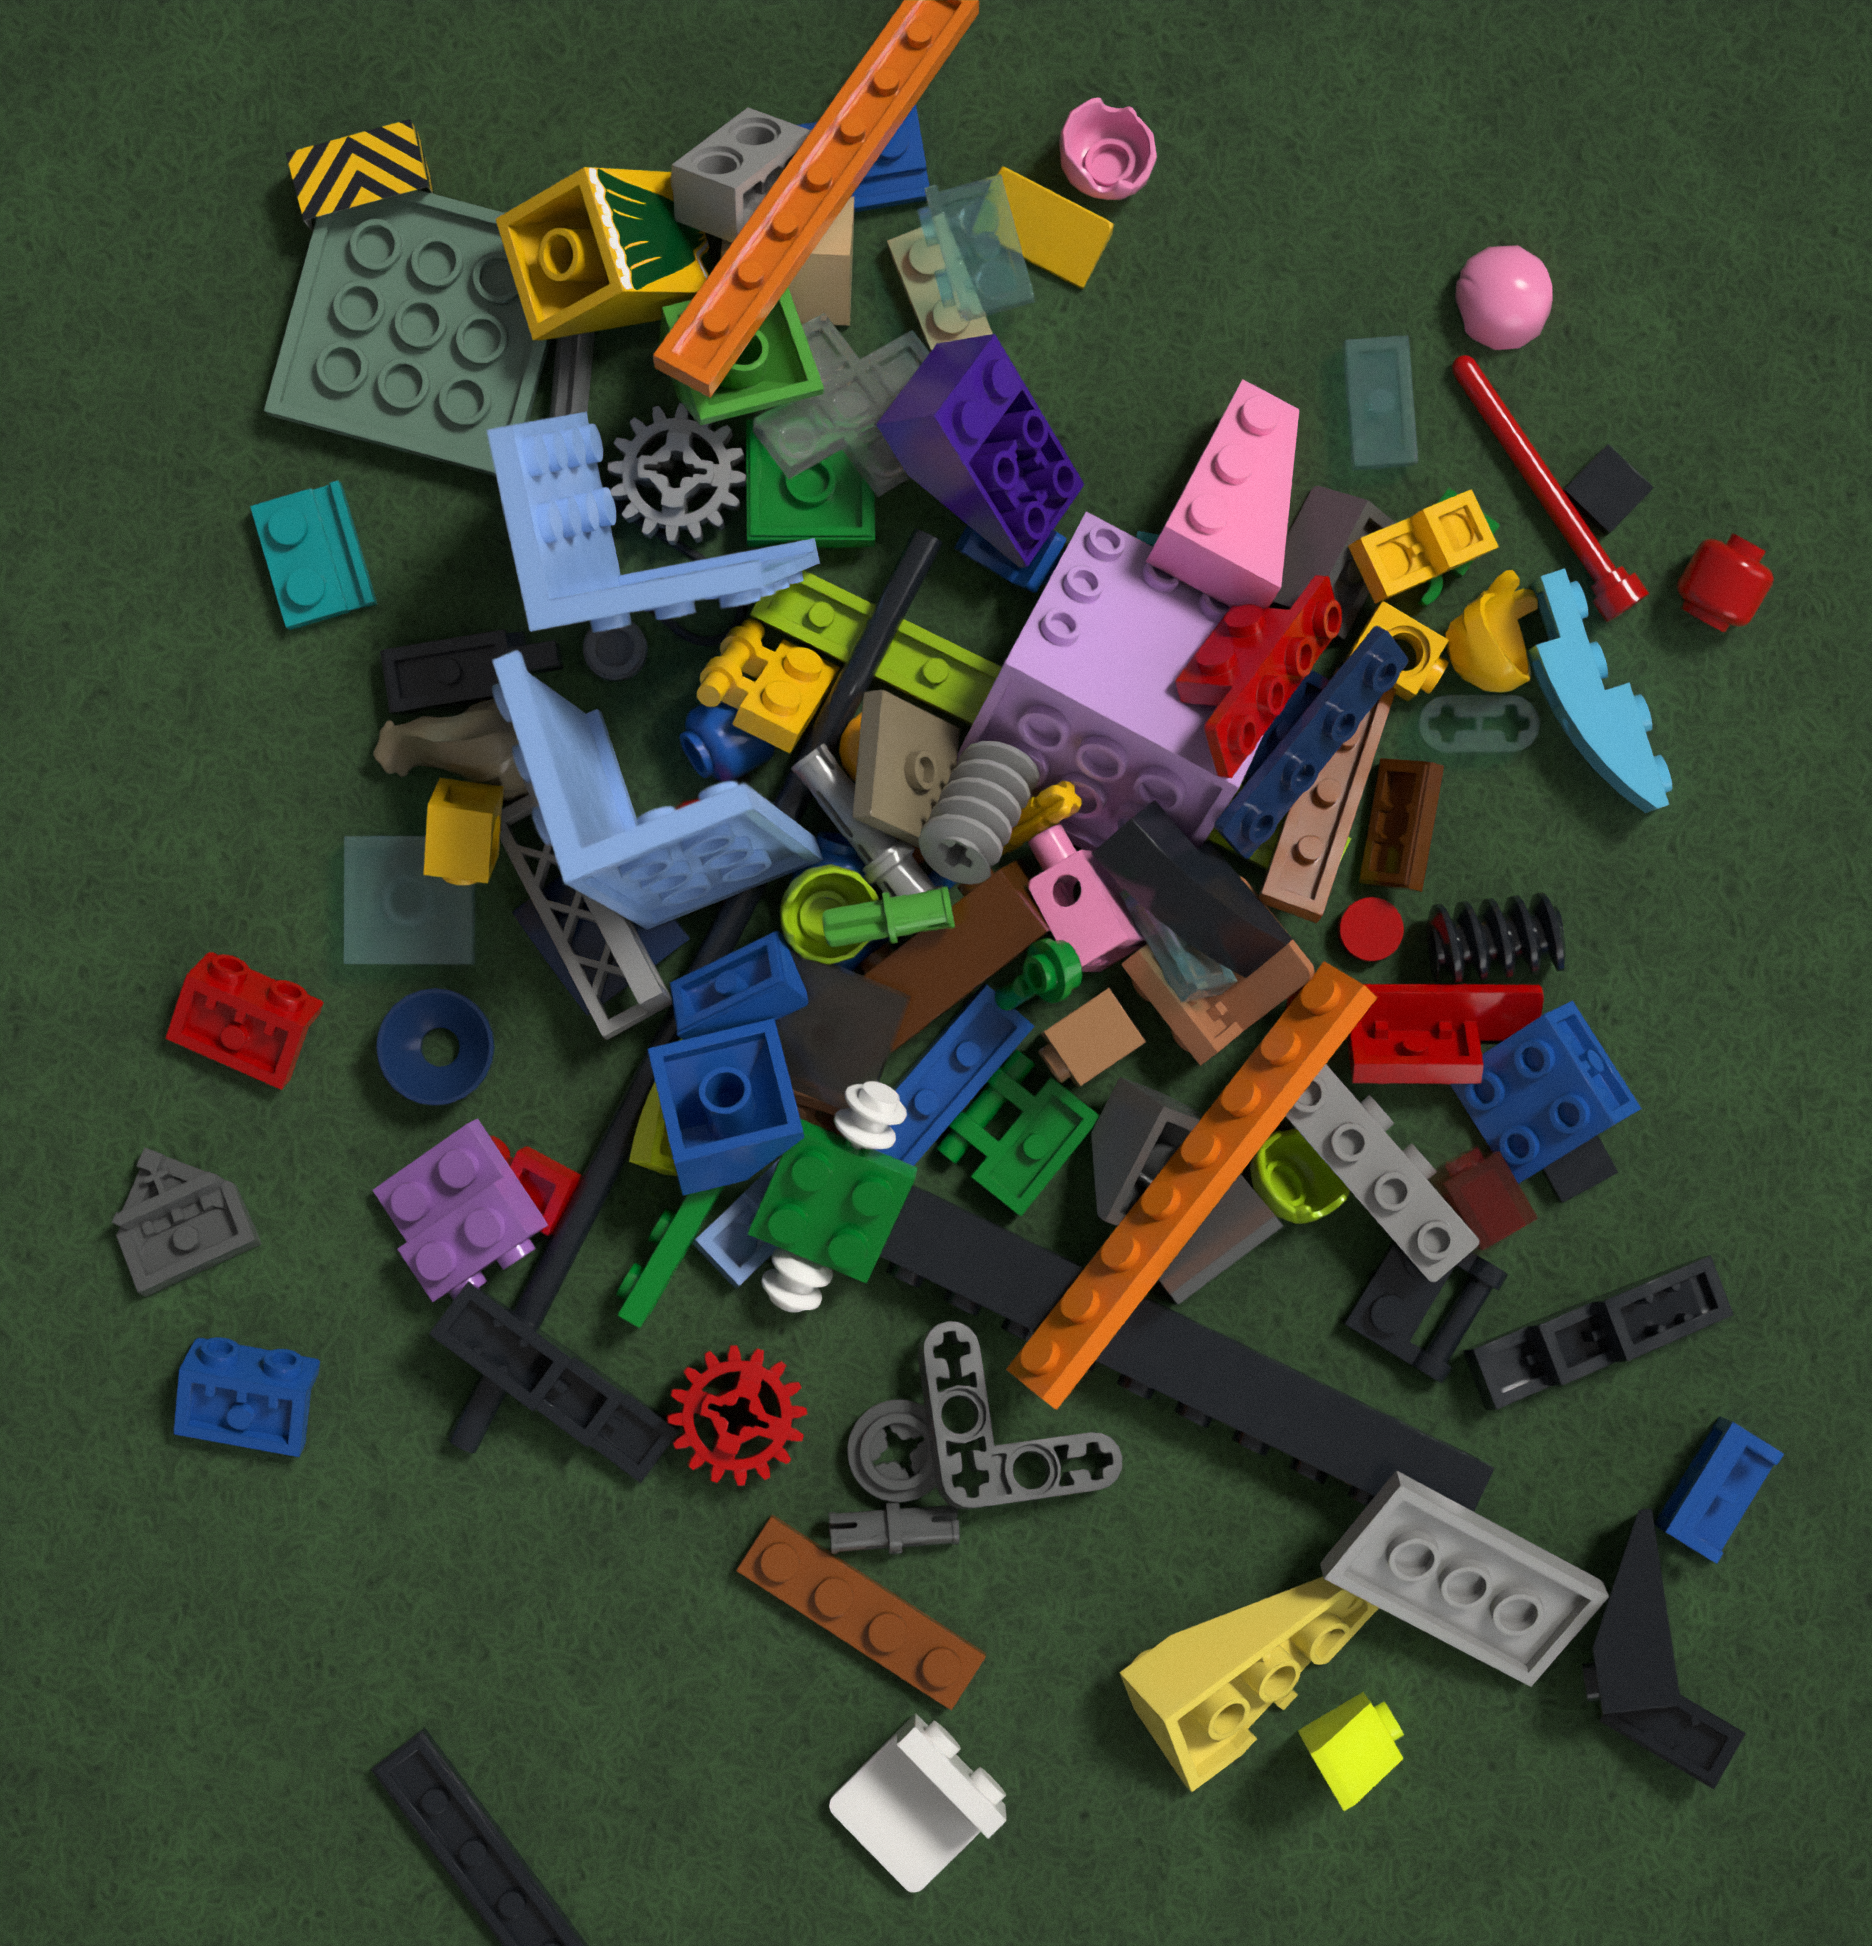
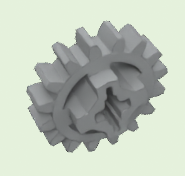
M679 403L675 418L666 419L664 412L659 406L653 407V424L646 427L643 422L633 418L630 421L636 435L633 441L616 438L614 442L616 449L625 457L623 461L608 463L610 475L623 479V483L610 489L614 501L630 499L631 503L626 506L622 516L628 524L643 517L645 520L642 533L645 537L651 539L659 528L665 529L669 544L676 545L680 538V531L689 530L695 542L703 541L702 525L709 522L714 528L721 531L725 528L719 513L722 508L739 511L741 507L740 501L730 492L732 488L747 486L746 475L732 470L733 466L745 460L742 448L726 450L725 446L733 437L732 430L728 425L713 432L710 430L712 423L699 425L697 421L690 420L689 412L682 403ZM667 436L666 444L652 456L642 455L653 442ZM693 437L700 439L713 450L719 464H713V461L701 460L693 451ZM675 461H684L688 472L693 474V477L682 478L680 488H672L667 476L662 475V472L673 471ZM637 485L655 488L662 497V513L651 508L641 498ZM703 492L714 493L712 498L703 507L688 514L689 504Z

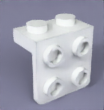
M916 1713L832 1795L829 1804L831 1813L910 1892L921 1891L980 1832L989 1838L1007 1821L1006 1807L1001 1801L1006 1796V1793L1000 1785L981 1767L973 1772L956 1755L961 1748L955 1739L938 1722L933 1721L928 1726Z

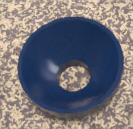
M433 988L419 990L407 995L391 1008L384 1017L379 1029L376 1047L378 1062L384 1077L396 1091L405 1098L420 1104L442 1105L466 1098L481 1085L493 1063L495 1043L493 1030L488 1018L477 1004L455 991ZM436 1028L451 1030L457 1036L460 1046L457 1058L451 1064L441 1067L428 1062L422 1049L425 1036Z

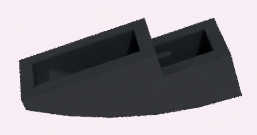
M1156 800L1133 816L1092 853L1119 885L1151 915L1184 941L1217 963L1245 978L1250 976L1293 940L1211 842L1207 841L1199 849H1196Z

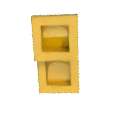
M1472 489L1422 509L1410 518L1361 537L1348 545L1375 604L1453 570L1499 547Z

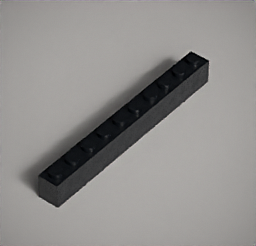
M914 1184L880 1254L881 1257L890 1261L886 1272L918 1288L921 1287L924 1278L945 1287L948 1290L943 1300L978 1316L982 1306L1005 1317L1001 1325L1002 1329L1026 1341L1032 1337L1085 1269V1267ZM1147 1297L1143 1298L1088 1369V1371L1093 1372L1097 1362L1120 1372L1121 1374L1116 1384L1148 1400H1151L1155 1390L1178 1401L1174 1412L1206 1428H1209L1213 1418L1236 1429L1232 1437L1233 1441L1261 1455L1267 1456L1271 1446L1294 1457L1289 1466L1291 1469L1314 1481L1324 1484L1330 1474L1351 1484L1347 1496L1368 1506L1391 1476L1398 1471L1474 1512L1495 1469L1486 1461Z

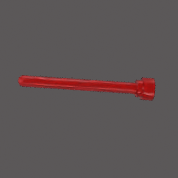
M1468 355L1457 357L1452 364L1453 375L1595 582L1590 588L1597 598L1592 602L1606 623L1648 596L1649 592L1636 573L1629 575L1623 566L1615 567L1476 361Z

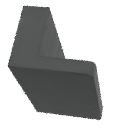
M1314 486L1286 537L1281 589L1271 604L1290 610L1315 575L1329 576L1334 598L1339 602L1342 610L1341 628L1336 637L1345 640L1369 594V590L1348 545L1361 537L1386 528L1396 522L1366 499L1322 486Z

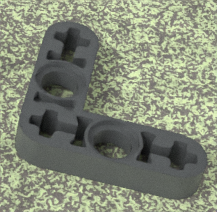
M947 1321L930 1328L922 1336L918 1344V1364L935 1482L939 1495L947 1504L957 1509H974L1092 1492L1109 1487L1118 1479L1122 1470V1454L1114 1440L1102 1433L1088 1432L994 1446L981 1350L976 1335L968 1326L960 1322ZM943 1334H949L952 1344H962L964 1355L955 1359L953 1364L955 1379L968 1375L970 1386L956 1385L938 1392L936 1380L944 1381L950 1378L946 1359H935L933 1348L943 1343ZM951 1397H961L967 1400L973 1408L974 1422L966 1433H954L943 1424L941 1410L944 1403ZM978 1439L979 1450L968 1451L966 1455L970 1471L981 1472L982 1484L973 1487V1498H967L965 1489L963 1487H954L952 1483V1475L962 1472L961 1453L958 1452L947 1456L945 1444L961 1445ZM1086 1444L1091 1445L1093 1454L1104 1455L1105 1467L1096 1470V1480H1091L1088 1470L1081 1469L1062 1473L1067 1485L1063 1487L1059 1485L1061 1465L1054 1447H1061L1060 1460L1073 1459L1085 1455L1087 1450ZM1024 1452H1030L1039 1456L1046 1468L1042 1484L1035 1489H1026L1020 1486L1013 1475L1014 1462Z

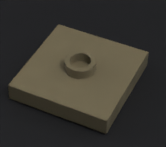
M884 690L864 692L853 818L920 848L918 839L921 830L928 822L933 807L938 803L941 791L947 785L952 770L956 768L960 728Z

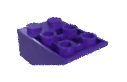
M995 334L937 343L876 424L907 475L1019 568L1028 567L1049 537L1051 530L1056 527L1085 485Z

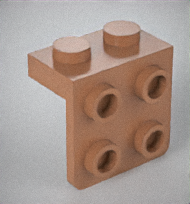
M1240 877L1245 882V884L1251 889V891L1256 895V897H1258V894L1251 887L1248 881L1243 877ZM1263 904L1268 909V911L1273 915L1270 909L1265 904ZM1169 928L1121 964L1130 975L1132 984L1138 994L1152 1003L1170 1026L1172 1035L1178 1045L1187 1052H1190L1200 1066L1222 1050L1244 1030L1313 978L1315 973L1313 964L1295 941L1292 940L1250 976L1245 978L1217 963L1184 941Z

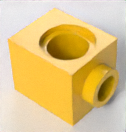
M1382 601L1375 608L1343 663L1346 662L1373 627L1378 625L1387 630L1393 639H1401L1410 643L1416 652L1414 668L1409 671H1402L1397 682L1392 687L1396 689L1395 694L1406 701L1416 696L1419 689L1430 694L1449 663L1448 660L1440 656L1449 640Z
M439 778L427 807L424 875L442 877L443 880L454 885H471L477 882L488 884L499 857L504 786Z

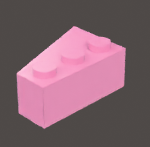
M1242 379L1146 560L1147 563L1229 607L1232 605L1254 604L1261 608H1269L1280 591L1282 584L1299 417L1298 408Z

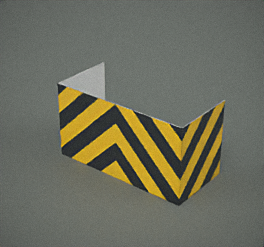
M411 119L286 153L303 220L312 232L311 218L429 187L431 193L435 194L420 137Z

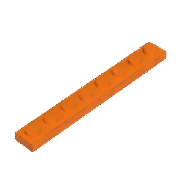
M904 0L655 351L653 359L656 369L711 398L979 14V0Z
M1325 961L1314 973L1313 978L1303 987L1007 1367V1371L1057 1410L1377 999L1364 984Z

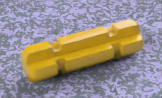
M1061 781L1043 790L1037 797L1030 798L1027 806L1021 810L1022 813L1018 824L1012 828L1008 844L1003 846L1002 855L1012 852L1022 846L1024 842L1030 841L1039 833L1057 825L1062 819H1067L1079 812L1082 799L1075 794V785L1068 781Z

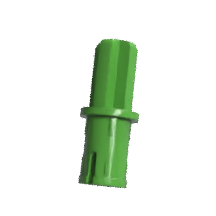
M948 886L890 897L889 892L882 893L883 900L827 909L823 912L822 916L825 939L831 947L890 937L891 944L898 943L897 937L929 930L955 928Z

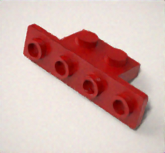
M1315 575L1290 610L1261 608L1254 604L1232 605L1175 680L1182 703L1218 706L1204 727L1218 777L1232 778L1248 755L1254 751L1258 741L1276 716L1283 711L1285 704L1302 680L1309 675L1313 665L1328 644L1338 635L1342 623V610L1339 602L1334 598L1329 576Z
M1364 984L1377 999L1345 1039L1348 1044L1352 1083L1481 1084L1484 1063L1480 1041H1504L1541 1017L1544 1002L1542 986L1507 984ZM1304 986L1285 999L1284 1012Z

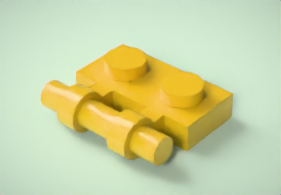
M746 619L741 626H736L728 632L720 646L721 656L710 659L701 672V685L697 690V698L703 705L708 707H715L722 701L738 709L732 724L733 726L791 753L832 687L840 667L821 658L814 651L799 647L785 639L782 640L775 652L762 646L761 640L765 635L764 626L758 620ZM742 671L757 678L756 682L744 677Z

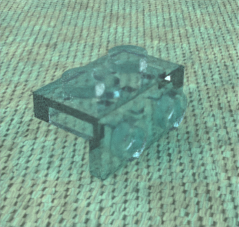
M1001 174L940 192L937 184L924 188L929 206L917 209L927 247L939 244L946 268L936 270L934 274L944 309L956 305L963 323L1036 302Z

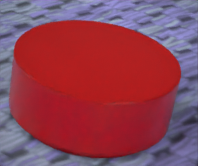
M1368 897L1353 902L1343 911L1338 922V938L1342 947L1349 955L1361 961H1378L1390 956L1399 947L1403 938L1404 926L1400 913L1391 903L1381 898Z

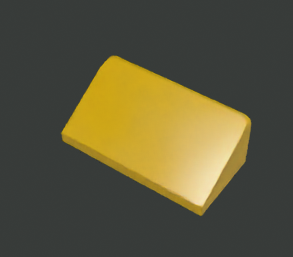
M1001 166L971 232L1083 290L1112 236L1114 224L1024 176Z

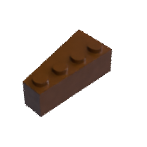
M1021 858L995 873L990 868L991 877L982 883H961L957 887L964 897L952 906L955 928L913 933L914 936L896 951L889 942L885 943L858 964L865 974L847 989L838 980L809 1003L816 1013L800 1026L846 1086H849L926 1028L931 1021L941 1016L974 991L980 983L1017 958L1029 945L1051 931L1028 888L1027 882L1035 876Z

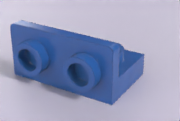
M221 1337L210 1339L196 1338L179 1369L174 1435L300 1457L306 1444L311 1389L319 1374L320 1361L315 1358L301 1356L297 1352L288 1349L266 1350L239 1345L231 1339Z

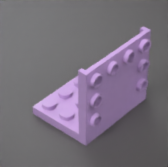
M1088 512L1083 516L957 754V764L961 753L971 744L981 741H997L1016 747L1027 754L1037 765L1040 777L1036 788L1030 792V798L1037 797L1040 792L1061 781L1071 782L1075 785V794L1082 799V804L1079 812L1067 819H1062L1058 824L1062 825L1070 841L1084 850L1095 851L1127 821L1154 800H1156L1196 849H1199L1214 828L1216 820L1224 812L1239 789L1261 739L1258 741L1254 751L1248 755L1232 778L1218 777L1204 730L1205 723L1218 706L1182 703L1175 680L1231 607L1147 563L1146 560L1153 548L1152 546Z

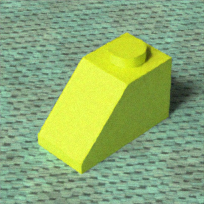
M1364 1692L1298 1730L1343 1811L1357 1804L1404 1759L1394 1743L1395 1740L1404 1736L1399 1724L1385 1701L1373 1707Z

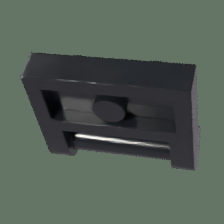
M1392 1240L1343 1323L1443 1384L1452 1369L1447 1363L1492 1289L1494 1288L1499 1291L1509 1274L1473 1252H1470L1455 1266L1466 1271L1471 1276L1427 1349L1423 1350L1411 1343L1410 1340L1454 1267L1438 1281L1430 1282L1397 1243Z

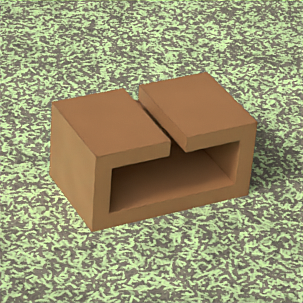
M1108 988L1042 1032L1040 1035L1047 1045L1041 1048L1038 1053L1058 1083H1062L1070 1077L1075 1086H1082L1144 1044L1145 1040L1112 991Z

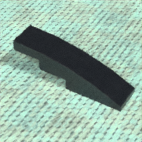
M1708 1255L1539 1318L1464 1349L1463 1353L1485 1410H1497L1550 1386H1562L1615 1362L1632 1360L1734 1314L1712 1257Z
M470 1281L467 1282L429 1333L530 1410L534 1411L536 1409L584 1446L588 1447L590 1445L640 1483L680 1431V1428L667 1423L665 1417L627 1389Z

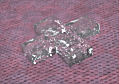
M822 313L803 324L802 327L824 386V393L772 408L754 419L753 432L788 479L842 449L879 497L911 477L905 472L876 424L930 352L914 331L911 330L859 359L827 315Z

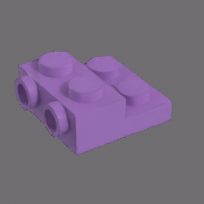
M478 1118L464 1125L373 1189L382 1206L406 1240V1243L400 1246L398 1251L432 1302L448 1293L454 1301L468 1281L481 1287L487 1282L481 1272L483 1269L495 1261H498L503 1270L513 1265L536 1249L529 1238L548 1226Z

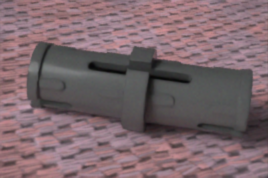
M899 1502L886 1503L885 1510L828 1513L831 1554H838V1552L888 1548L889 1555L902 1554V1547L939 1544L959 1545L960 1543L959 1520L956 1519L958 1517V1509L951 1505L900 1508Z

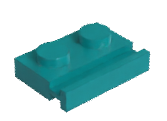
M339 480L330 482V485L317 489H306L250 506L287 629H296L350 613V611L377 605L344 488Z

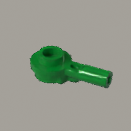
M1045 938L1033 942L1028 948L1026 960L1024 961V973L997 989L995 1001L1002 1010L1011 1011L1036 994L1049 1003L1066 1000L1071 991L1076 990L1082 981V966L1076 951L1064 940L1054 941Z

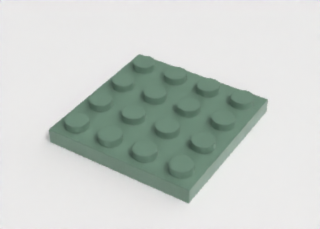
M414 190L317 217L264 412L268 416L496 476L487 430L529 422L551 339L532 340L495 220L505 213L421 190Z

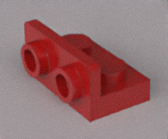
M208 952L185 977L165 1039L282 1090L291 1080L308 1028L320 1015L323 1001L307 994L303 987L294 982L275 980L250 969L243 960L235 956L218 955Z

